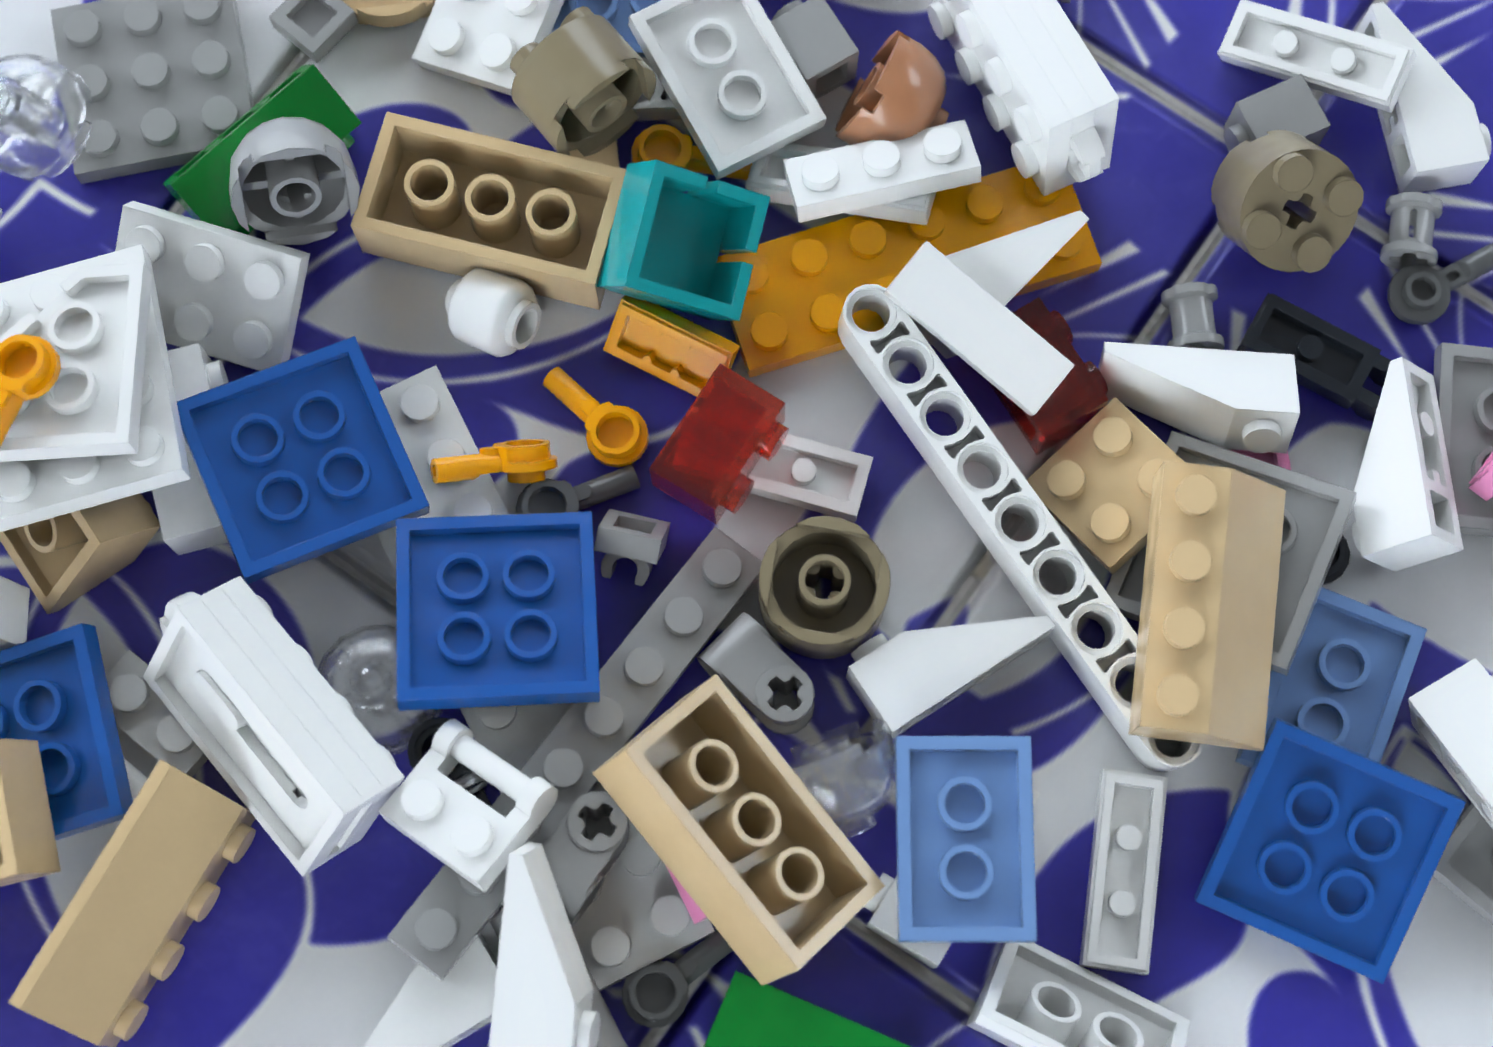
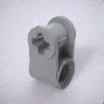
M743 612L696 657L700 665L711 677L717 674L734 697L772 732L782 735L794 734L805 728L812 719L815 693L811 679L806 672L782 651L773 637L747 613ZM778 690L786 696L795 690L797 692V709L793 711L787 705L781 706L777 711L773 709V692Z
M604 791L589 792L580 796L572 804L551 837L542 844L571 927L578 922L601 888L605 876L624 850L629 839L628 817L609 793ZM604 814L609 815L613 834L608 837L605 834L599 833L593 840L587 839L588 832L584 821L588 817L598 821Z

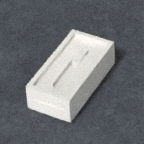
M933 0V4L928 6L927 11L935 34L941 40L948 38L955 50L956 65L963 80L968 85L976 84L983 96V108L989 123L995 131L1004 130L1012 144L1011 153L1018 171L1025 179L1032 176L1043 196L1075 182L1089 180L1104 173L1103 170L1110 167L1119 97L1057 0Z
M241 576L203 595L187 592L167 602L164 616L159 618L163 637L143 678L301 876L304 877L360 841L380 814L378 812L380 808L396 791L405 776L397 768L391 753L374 740L356 718L350 703L333 690L315 668L309 653L292 640L274 618L268 603L262 597L256 595Z

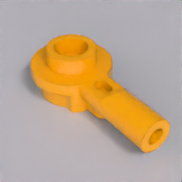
M666 124L653 125L643 130L635 138L631 150L632 163L659 160L693 172L714 175L698 146L692 145L690 135L682 134L673 126ZM752 163L725 177L747 180Z
M18 334L8 337L0 343V447L23 402L41 397L50 391L58 380L61 370L60 356L48 341L39 336Z
M559 366L552 369L543 380V386L585 423L587 445L597 461L606 466L619 468L631 465L641 458L648 446L649 433L645 420L637 411L627 406H614L610 401L600 404Z
M518 439L494 443L492 447L479 448V454L433 458L430 464L431 476L435 484L474 480L481 474L499 472L507 473L509 483H536L546 480L545 471L558 467L557 457L551 455L550 441L544 439Z

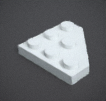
M144 262L78 267L59 284L64 291L36 316L28 312L0 337L1 343L8 337L18 334L39 336L55 348L60 356L61 363L58 380L50 391L39 398L23 402L0 447V462L138 453L152 274Z

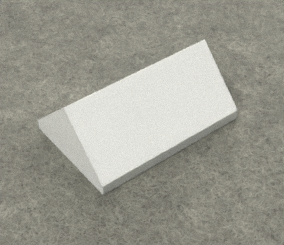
M1004 943L966 1026L1008 1047H1185L1191 1021L1035 943Z

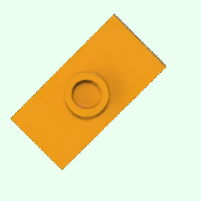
M624 295L620 300L603 351L713 405L721 396L740 345L657 304Z

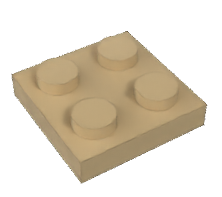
M1114 397L1039 467L1027 481L1051 515L1111 574H1114L1147 545L1153 477L1165 460L1184 461Z

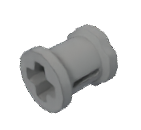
M1402 192L1389 196L1385 205L1386 214L1391 216L1388 243L1383 245L1380 250L1381 262L1386 266L1400 270L1412 264H1424L1434 267L1438 259L1437 249L1432 247L1435 219H1438L1443 212L1442 201L1430 194L1421 192ZM1410 226L1414 227L1413 237H1409Z
M1188 282L1175 285L1162 292L1161 302L1164 307L1169 308L1173 340L1169 341L1167 346L1224 349V338L1216 333L1213 302L1218 298V290L1215 284Z

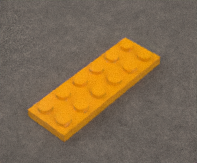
M1012 167L982 176L981 182L936 192L927 226L853 215L760 243L757 253L724 254L718 256L717 262L743 261L753 265L740 321L730 320L737 344L740 345L739 350L749 378L845 349L838 336V321L847 296L855 288L865 284H877L887 288L926 241L943 255L947 256L1079 210L1082 211L1073 185L1071 184L1043 196L1032 176L1025 179L1017 167ZM1087 222L1014 297L1099 271L1102 261ZM862 309L852 315L855 324L867 332H876L884 327L881 316L872 310Z

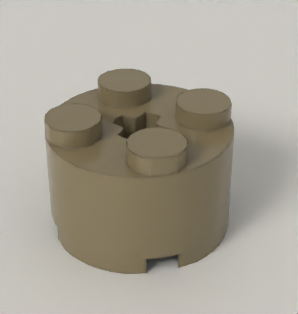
M585 6L570 12L562 21L561 26L540 43L532 42L523 46L517 51L510 63V69L515 73L511 88L513 102L556 152L570 155L569 151L578 149L586 157L612 144L640 117L633 110V107L643 94L650 101L656 88V76L653 70L605 17L595 15Z
M1273 130L1266 132L1269 135L1260 137L1252 142L1248 140L1243 141L1234 147L1224 158L1215 174L1211 188L1212 204L1216 206V214L1219 221L1217 224L1221 232L1268 268L1282 272L1303 270L1309 273L1323 269L1330 262L1331 256L1345 243L1354 227L1358 210L1364 200V191L1361 185L1355 180L1351 170L1342 160L1298 133L1288 130Z
M832 516L810 517L796 523V526L785 531L768 546L759 572L758 597L760 612L769 634L790 651L814 659L837 658L852 653L868 641L877 630L889 597L891 584L890 570L883 552L880 551L878 546L869 537L870 535L859 525L846 519ZM819 578L831 580L830 586L833 592L830 593L828 599L815 597L816 592L814 588L817 586Z

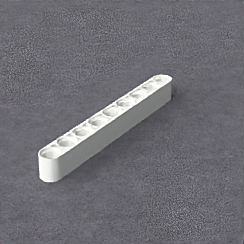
M865 284L855 288L847 296L838 321V336L843 346L1035 617L1044 615L1050 617L1055 625L1049 635L1132 754L1145 768L1155 772H1168L1193 762L1201 753L1203 744L1180 741L1178 754L1175 757H1168L1157 749L1154 738L1128 735L1131 702L1124 700L1118 694L1115 679L1119 671L1134 673L1138 635L908 313L883 293L886 290L885 287L877 284ZM862 309L872 310L881 316L884 327L876 332H867L855 324L852 315ZM897 360L912 362L920 372V380L908 384L897 381L889 370V364ZM932 411L948 413L957 425V433L950 436H941L934 433L926 422V414ZM970 462H979L986 465L993 475V486L989 488L972 486L964 476L963 465ZM1005 514L1022 516L1030 527L1029 540L1015 541L1010 539L1003 532L1001 517ZM1054 566L1064 573L1067 579L1065 594L1054 595L1042 587L1039 581L1040 567ZM1080 618L1093 619L1102 626L1105 633V641L1101 649L1090 648L1079 639L1077 624Z

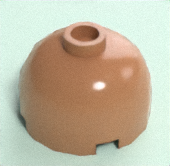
M896 30L889 36L871 60L876 65L866 79L860 78L854 87L836 124L835 131L838 133L835 136L849 145L870 140L897 141L912 137L928 127L945 124L949 112L941 108V105L946 95L947 85L945 72L937 58L922 44Z

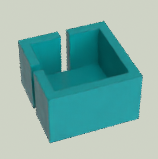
M659 160L628 164L597 287L707 320L740 321L753 265L743 261L717 262L719 252L724 254L757 253L770 197L720 180L707 182L708 176Z

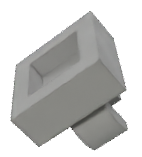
M609 509L598 526L594 551L606 553L601 562L602 576L610 579L615 571L617 559L629 558L637 566L635 585L643 586L652 571L653 564L657 565L666 547L671 522Z

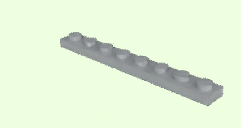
M717 527L713 528L599 671L600 702L573 703L521 768L520 772L530 779L539 776L558 790V797L554 807L524 844L528 842L543 844L551 837L572 804L580 796L591 792L598 783L593 772L631 741L759 578L762 561ZM502 792L491 808L506 818L514 809L516 801ZM445 864L387 936L388 940L442 981L504 903L507 866L484 893Z

